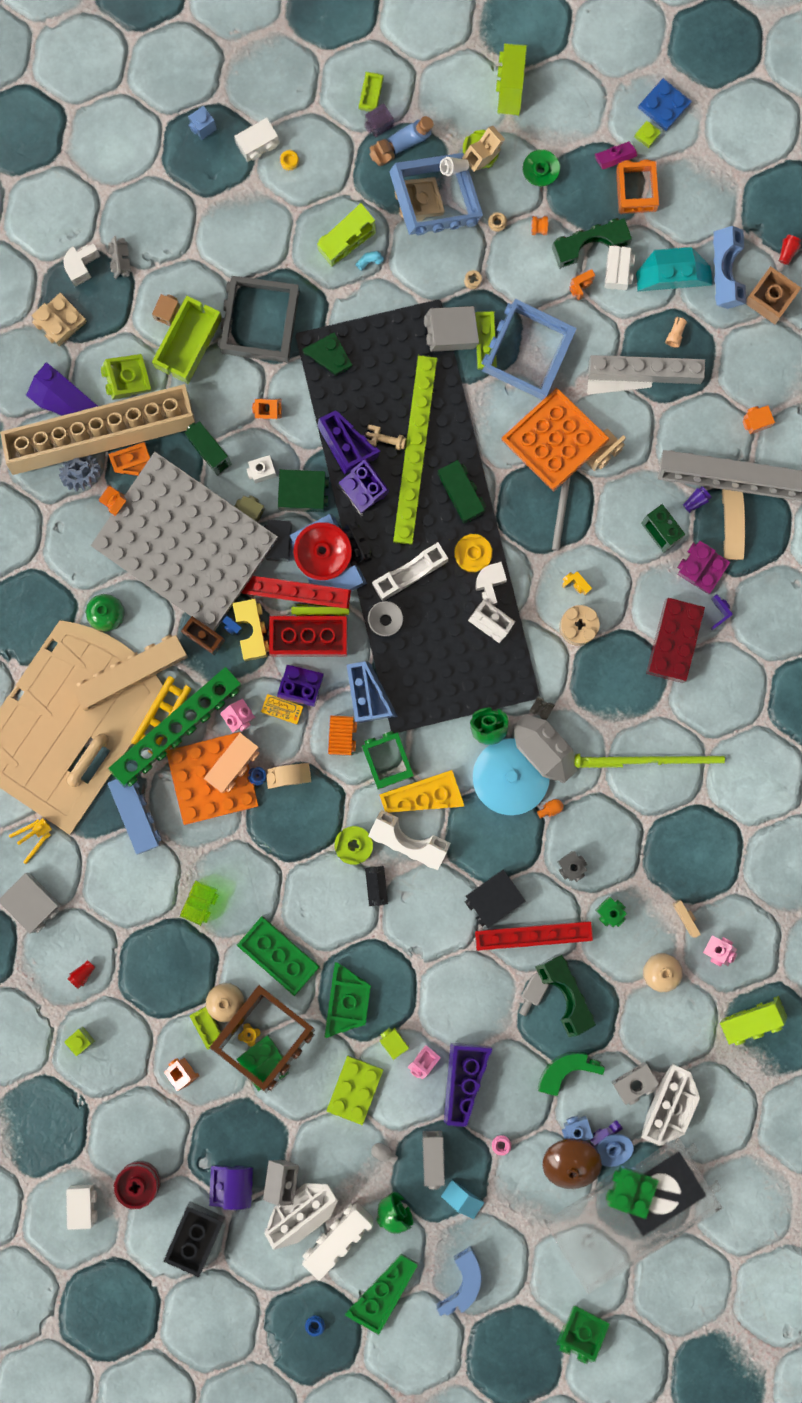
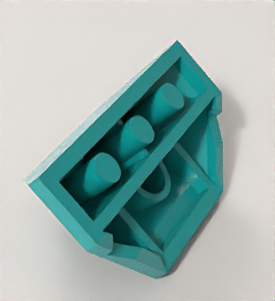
M692 247L654 250L636 272L637 292L713 285L711 266Z

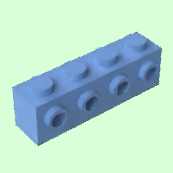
M116 779L108 782L136 855L161 846L159 841L162 839L159 831L154 830L152 825L154 823L151 812L147 813L145 805H147L146 799L138 791L140 787L139 782L137 781L131 787L127 785L125 788Z

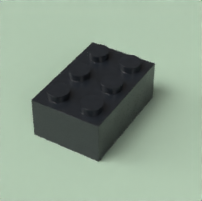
M190 1201L163 1262L199 1278L225 1220V1216Z

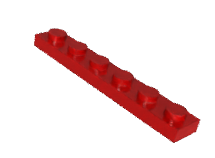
M252 576L241 592L242 594L349 609L351 596L350 589Z
M591 921L475 931L476 951L593 941Z

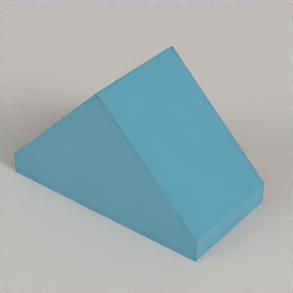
M451 1180L441 1195L457 1212L472 1219L475 1218L484 1204V1201L453 1180Z

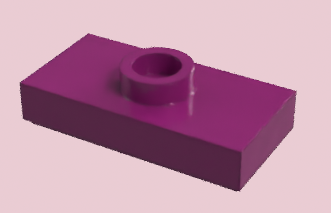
M630 141L595 154V159L602 170L637 157V151Z

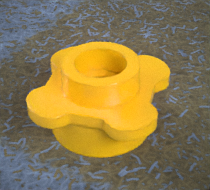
M246 1023L243 1025V1031L238 1034V1040L247 1043L248 1046H254L255 1040L260 1036L261 1031Z

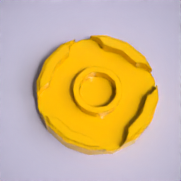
M469 534L458 541L454 556L457 564L463 570L479 572L489 565L492 559V547L483 536Z

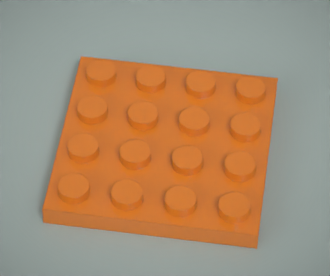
M555 388L501 438L553 492L609 441V437L558 388Z
M241 732L167 751L168 763L183 825L259 807L254 784L248 779L249 763L246 765L248 769L242 777L238 776L234 780L236 784L229 793L227 791L221 793L204 779Z

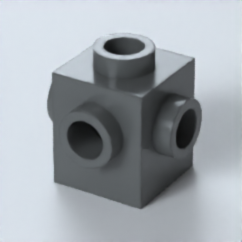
M571 851L557 861L561 867L559 872L565 880L568 878L569 881L575 880L577 882L585 877L584 872L587 871L585 867L587 863L581 855L578 857L575 851ZM572 864L576 866L574 871L570 869Z

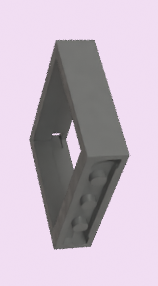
M231 275V281H228L226 286V293H229L228 300H224L223 310L226 311L225 318L221 319L220 326L223 332L222 336L218 338V347H220L221 353L289 363L300 293L299 285ZM237 286L290 293L281 352L228 344Z

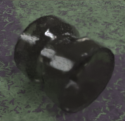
M538 695L529 712L539 715L543 720H547L555 704L547 703Z

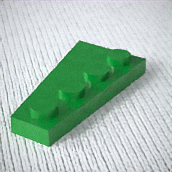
M400 1254L347 1310L345 1316L379 1335L415 1272L418 1263Z

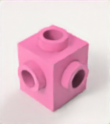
M243 699L229 705L220 713L232 732L239 729L244 731L251 726L249 722L255 718Z
M712 936L703 953L712 958V963L721 967L722 964L729 966L730 963L734 962L737 956V949L732 946V941L724 937L720 940Z

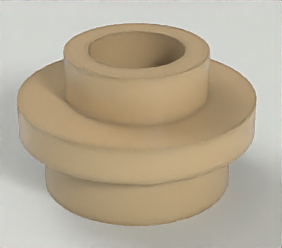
M493 213L488 219V225L491 230L499 232L505 229L507 219L502 213ZM499 220L501 224L495 225L494 221Z

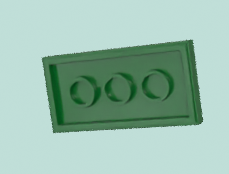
M263 916L259 918L236 945L294 997L320 968L315 961Z

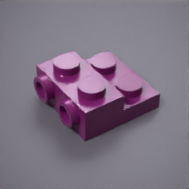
M699 540L697 544L693 542L687 552L690 554L686 560L683 558L677 568L680 570L677 575L709 595L730 564V561L715 553L716 550Z

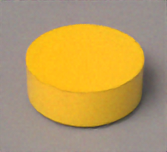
M292 150L284 151L280 156L281 166L285 170L292 171L299 164L298 155Z

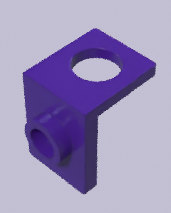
M717 594L711 600L725 617L711 627V630L733 615L729 610L730 605L725 599L721 600Z

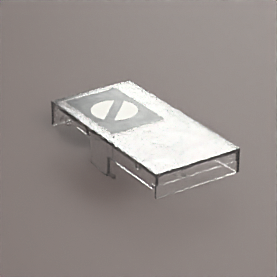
M676 1138L631 1168V1170L659 1180L646 1219L608 1206L606 1195L614 1184L612 1174L596 1184L598 1188L548 1220H544L547 1228L588 1294L723 1209L714 1195L722 1189L720 1184L716 1180L715 1183L709 1186L691 1158L698 1152L694 1143L690 1147L685 1148L681 1140Z

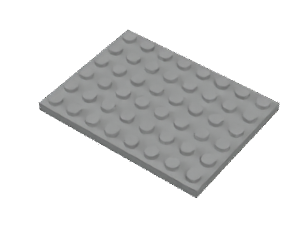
M154 452L125 494L126 502L116 516L113 514L110 516L91 546L215 632L279 537Z

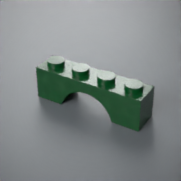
M615 218L610 220L608 224L602 226L597 224L592 226L590 230H579L573 233L572 236H561L555 239L552 250L560 269L577 263L579 251L589 243L598 242L608 247H626L630 245L632 237L625 218L620 220Z
M562 954L535 966L542 983L556 986L565 997L566 1010L561 1018V1022L569 1038L579 1036L596 1026L594 1016L589 1011L585 998L577 987V981L572 976L568 968V962L563 958Z

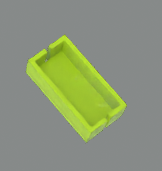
M186 295L152 360L154 367L168 375L172 374L174 378L189 384L221 323L222 315L220 311L207 305L203 307L201 302Z

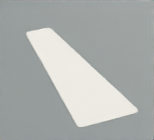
M588 380L587 394L652 387V382Z

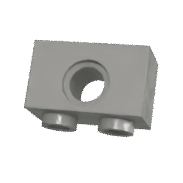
M645 1062L612 1081L613 1086L625 1105L628 1103L630 1105L635 1104L640 1100V1096L645 1093L646 1095L653 1093L656 1090V1086L659 1085ZM635 1080L641 1082V1086L637 1090L631 1088V1084Z

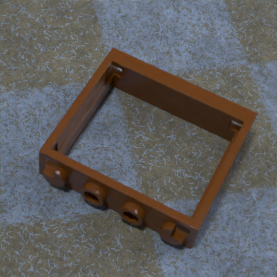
M258 985L209 1048L267 1093L277 1086L278 1082L276 1080L280 1075L284 1076L291 1067L289 1065L293 1059L296 1060L303 1052L301 1048L304 1044H309L312 1041L315 1029ZM263 997L305 1029L264 1083L222 1050Z

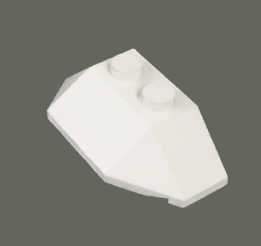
M671 1065L662 1078L647 1113L641 1136L643 1139L661 1146L685 1135L700 1100L691 1072L676 1065Z
M305 1183L295 1191L293 1205H276L272 1211L268 1227L264 1232L272 1248L276 1250L299 1243L330 1219L338 1200L327 1184Z

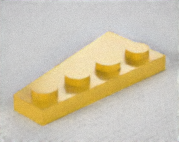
M452 770L379 794L384 810L387 813L465 807Z

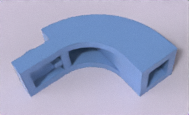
M471 1246L454 1256V1261L461 1271L463 1279L460 1288L454 1294L436 1304L440 1316L453 1313L457 1306L461 1313L471 1306L478 1295L481 1284V1272L477 1256Z

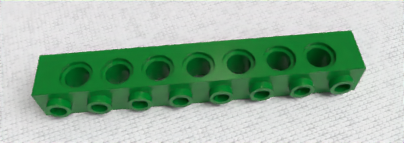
M226 667L223 668L108 768L109 772L124 788L127 785L129 787L134 785L138 781L137 777L142 772L144 774L149 772L156 760L160 762L168 755L167 751L171 747L175 749L182 743L181 739L186 734L190 736L197 729L195 726L200 722L205 723L211 717L210 713L215 709L219 711L226 704L224 701L229 697L234 698L240 692L241 683ZM217 687H222L225 689V693L217 695L214 690ZM204 699L211 702V705L207 708L200 705V702ZM188 712L196 714L194 720H188L185 716ZM178 724L182 727V730L179 733H174L171 731V727ZM159 737L167 739V743L163 746L158 745L156 741ZM144 750H151L153 753L147 759L143 758L141 754ZM134 762L138 765V768L135 771H129L127 765Z

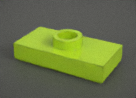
M365 72L358 106L359 110L377 113L384 75Z
M205 1006L189 1016L205 1047L209 1050V1047L221 1031Z

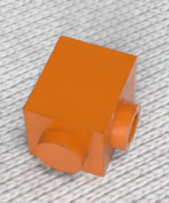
M769 405L762 408L758 406L752 407L747 410L748 412L743 417L744 428L749 431L750 435L771 428L775 423Z

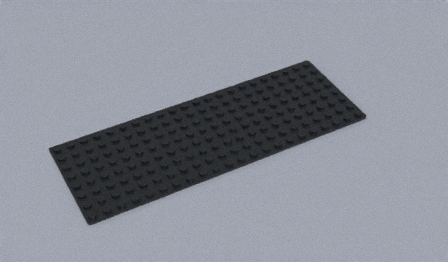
M439 299L296 334L317 425L319 418L336 410L364 437L366 432L374 433V431L367 429L368 425H373L381 428L380 434L395 438L403 435L404 438H407L418 355L437 358L412 545L393 542L406 447L405 449L397 450L396 445L377 442L375 448L380 450L379 456L369 463L385 483L389 493L364 513H361L339 484L351 472L344 475L318 428L342 529L347 524L356 522L357 525H360L365 538L359 540L360 543L367 541L372 551V557L367 560L364 558L359 564L351 556L350 564L351 567L354 565L359 566L367 584L357 588V593L378 679L397 714V717L388 718L390 729L394 734L470 716L479 709L487 707L494 710L536 700L540 696L454 350L431 352L430 345L427 344L428 329L424 325V316L432 308H443L442 302ZM335 333L352 367L338 375H334L310 356H306L302 349ZM459 460L460 464L464 463L466 466L469 481L473 480L477 488L475 492L478 498L482 497L486 505L483 515L465 524L461 520L438 476L439 469ZM469 534H479L489 541L492 547V559L489 565L502 562L507 579L506 583L493 586L497 600L495 607L515 621L510 631L500 643L468 621L483 601L482 592H484V589L476 591V580L480 571L467 572L457 564L454 556L458 541ZM438 542L447 555L448 562L385 600L396 604L400 608L403 615L401 628L391 636H380L373 632L368 623V615L371 608L375 604L382 602L373 587L372 582L386 573L409 563L421 552ZM383 615L380 618V623L384 626H388L392 621L388 615Z

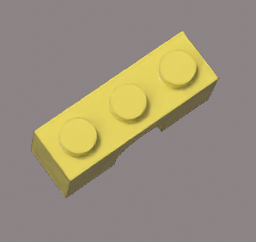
M256 599L233 603L237 624L248 623L253 626L252 636L240 641L243 659L250 661L268 657L269 643L268 640H264L263 633H266L265 623L260 620V615L263 614L261 603L257 604Z

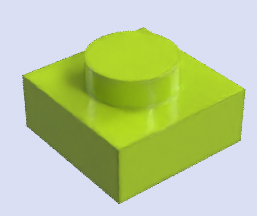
M646 120L636 132L634 138L649 149L659 137L661 131Z

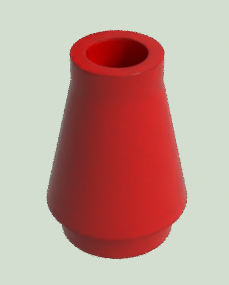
M787 235L783 239L781 254L778 260L780 263L789 265L801 247V239L793 235Z
M87 960L69 973L70 976L67 979L79 989L85 985L96 967Z

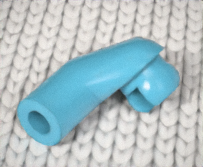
M379 251L367 252L355 265L362 271L369 262L381 264L384 257Z

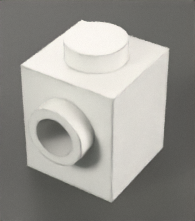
M270 455L248 462L250 468L246 470L249 479H253L255 484L277 477Z

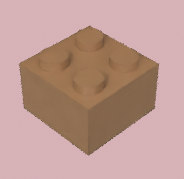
M770 266L748 296L746 305L773 324H776L799 293L801 287Z

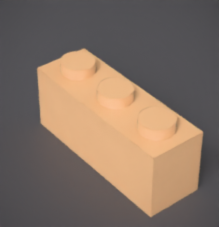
M239 733L204 779L221 793L226 791L229 793L236 784L234 780L238 776L242 777L247 771L246 765L249 761L253 762L260 754L258 750L260 748L243 734Z

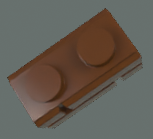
M191 616L181 630L184 635L214 656L225 642L223 637L193 616Z

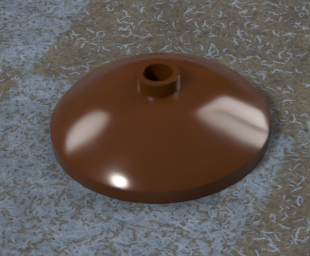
M565 1139L554 1143L547 1149L543 1156L542 1166L545 1176L554 1185L565 1189H579L588 1186L597 1179L601 1172L602 1162L599 1152L590 1143L580 1139Z

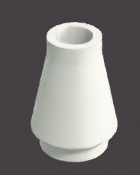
M445 157L440 162V171L446 176L467 171L469 168L467 159Z

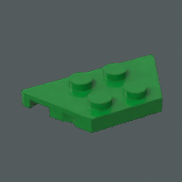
M335 962L325 1038L366 1024L371 985L338 962Z

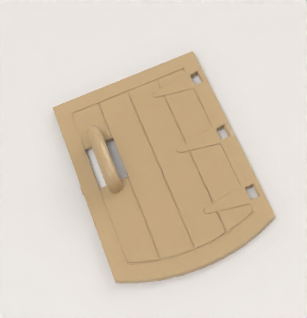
M60 620L0 707V788L71 835L111 776L108 768L124 755L132 745L131 741L163 684L154 675L94 708L85 711L73 691L77 687L76 684L85 679L87 681L93 679V675L103 670L106 672L110 670V666L120 661L123 663L127 661V657L135 652L118 640L96 629ZM54 639V641H56L58 644L53 649V651L50 652L46 649ZM21 689L24 693L19 701L13 699L18 690ZM92 738V742L71 772L68 771L89 739ZM106 747L110 750L109 754L87 784L81 777L100 749Z

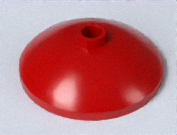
M326 522L314 523L304 528L297 536L294 544V559L298 568L306 576L316 580H330L339 576L347 568L351 559V544L345 532L338 526ZM325 547L326 552L321 554L319 548Z

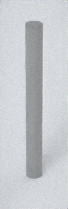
M571 476L561 487L552 550L554 551L560 550Z

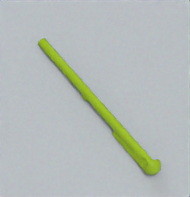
M580 753L574 755V764L577 768H623V764L658 763V765L725 763V756L580 757Z

